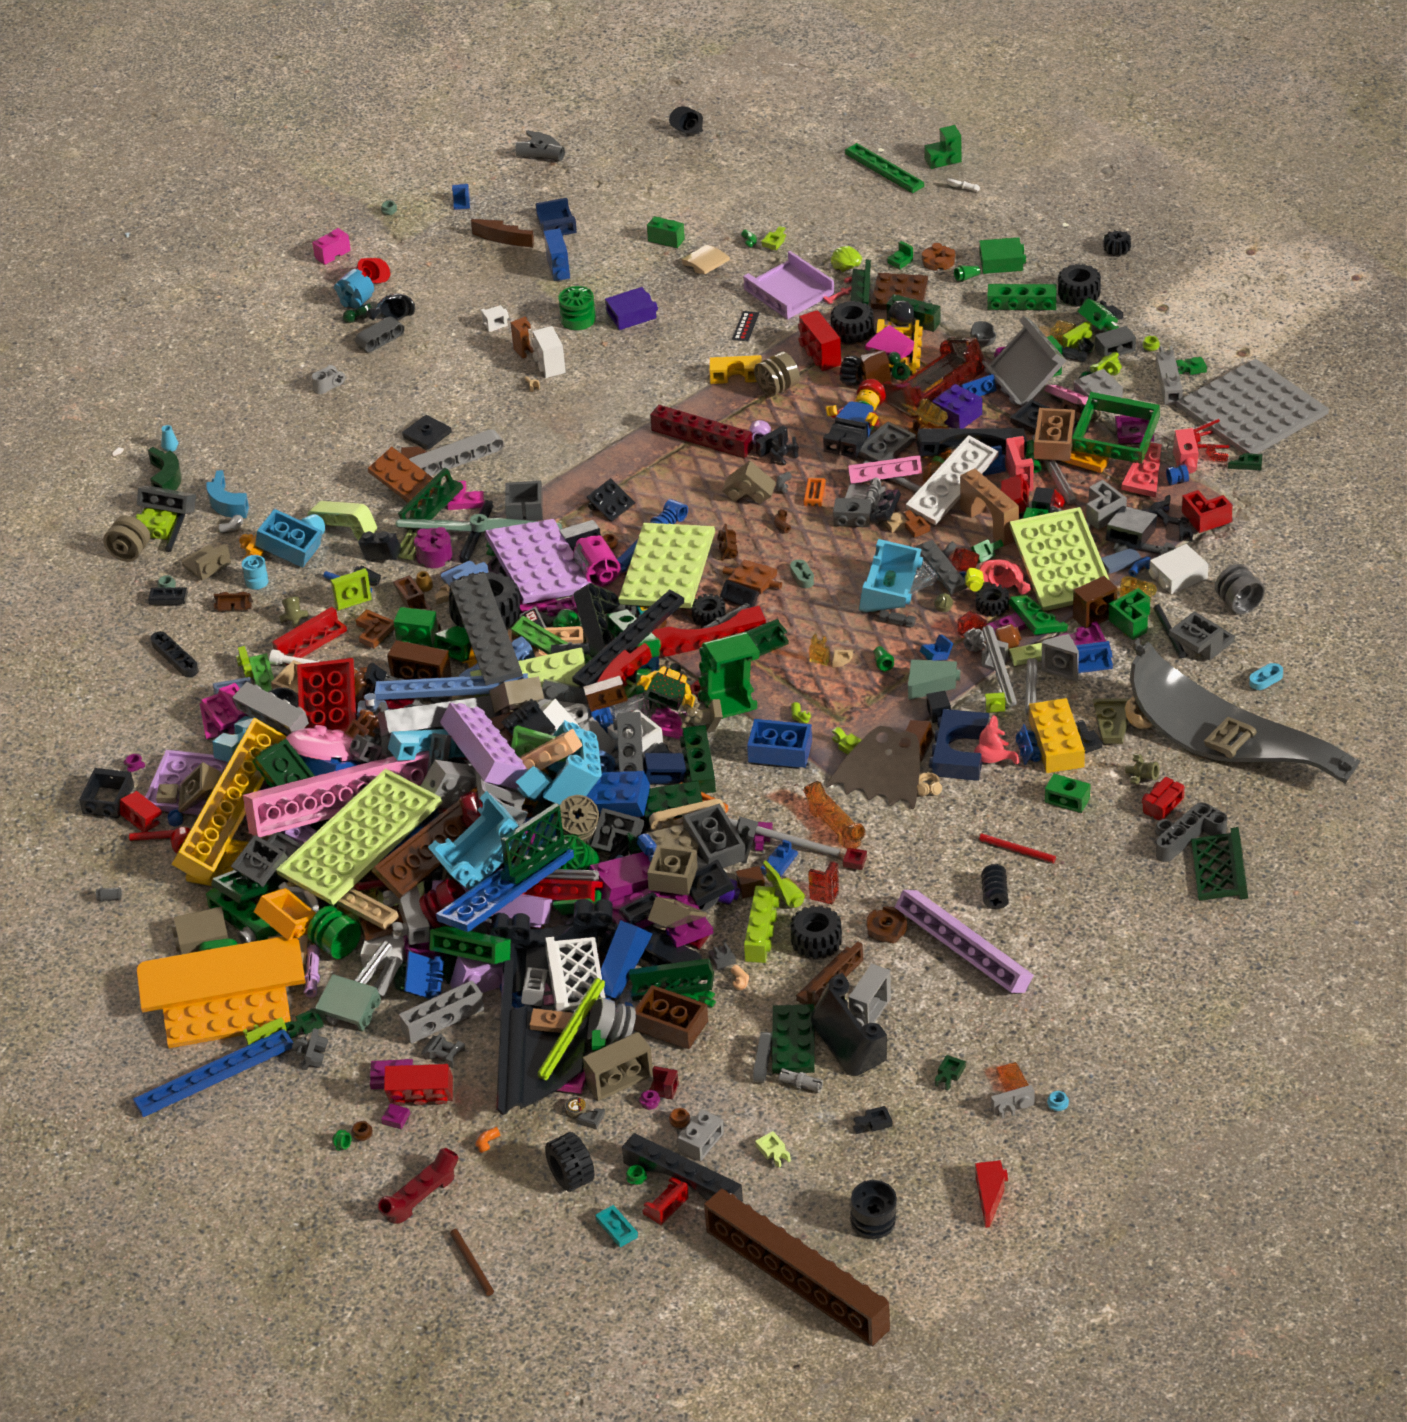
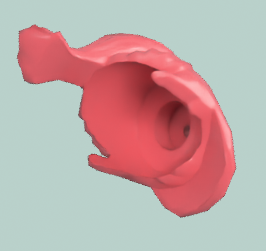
M988 560L981 564L978 569L983 572L984 582H990L992 586L993 583L997 587L999 584L1002 585V588H1010L1016 585L1020 594H1026L1031 590L1030 584L1024 582L1025 574L1021 567L1007 560Z
M993 715L988 725L981 732L979 745L975 748L974 753H982V762L991 764L1011 759L1017 765L1019 763V756L1015 751H1006L1003 745L1008 746L1009 743L998 736V734L1004 735L1005 732L998 728L997 717Z

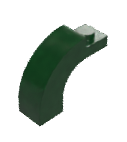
M151 447L148 450L150 464L161 470L150 478L151 485L176 491L182 479L177 456L171 450L164 453L155 447Z

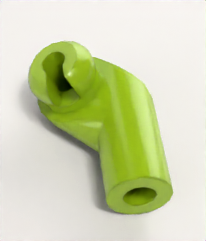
M798 702L791 704L792 718L803 724L808 723L811 718L810 712L807 714L806 711L801 712V705Z

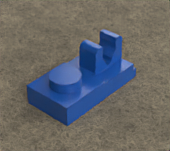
M783 840L782 845L779 844L766 861L781 877L797 857L798 851L792 849L791 842ZM763 864V866L761 867L762 874L766 875L767 871Z

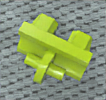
M1118 352L1104 356L1099 363L1090 366V371L1094 373L1104 369L1110 375H1118L1122 368L1118 360Z

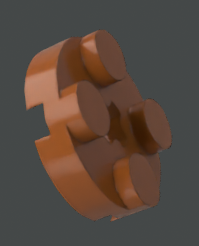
M941 243L932 244V247H928L922 252L924 267L933 271H938V268H943V270L951 268L955 264V250L942 246Z

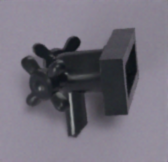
M782 425L756 440V454L759 457H763L771 453L773 454V458L770 460L771 463L776 461L786 465L787 462L783 459V456L788 452L794 451L795 458H798L799 446L794 436L792 437L793 444H786L788 442V430Z

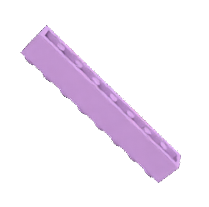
M902 891L895 905L897 910L1009 992H1026L1034 976L1032 973L919 891Z

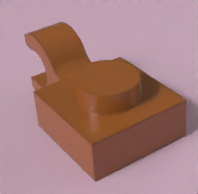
M910 509L903 512L907 520L905 527L914 538L930 532V525L921 515L916 517Z

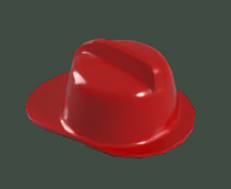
M361 258L356 266V269L362 271L361 274L364 277L368 276L372 283H384L391 275L388 264L380 258Z

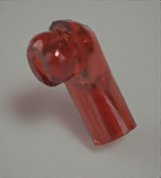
M1215 444L1206 445L1205 454L1214 461L1228 462L1229 453L1217 452Z

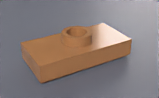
M533 1008L530 1030L562 1033L574 1013Z

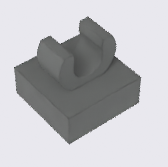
M723 943V946L718 948L715 946L713 950L708 951L709 958L717 970L736 963V957L727 943Z

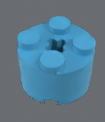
M358 269L350 270L334 285V289L340 298V303L344 307L359 308L372 297L374 292V285L368 276L364 277L361 274L362 271Z

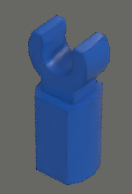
M641 834L638 836L637 845L649 857L651 862L657 845L648 834Z

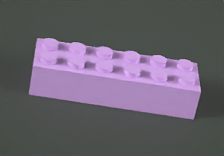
M449 703L440 723L448 734L452 736L451 738L485 782L517 789L519 785L516 781L526 773L527 768L522 763L523 761L515 754V750L508 745L507 740L501 736L500 731L484 714L485 712L478 707L470 708L462 703Z

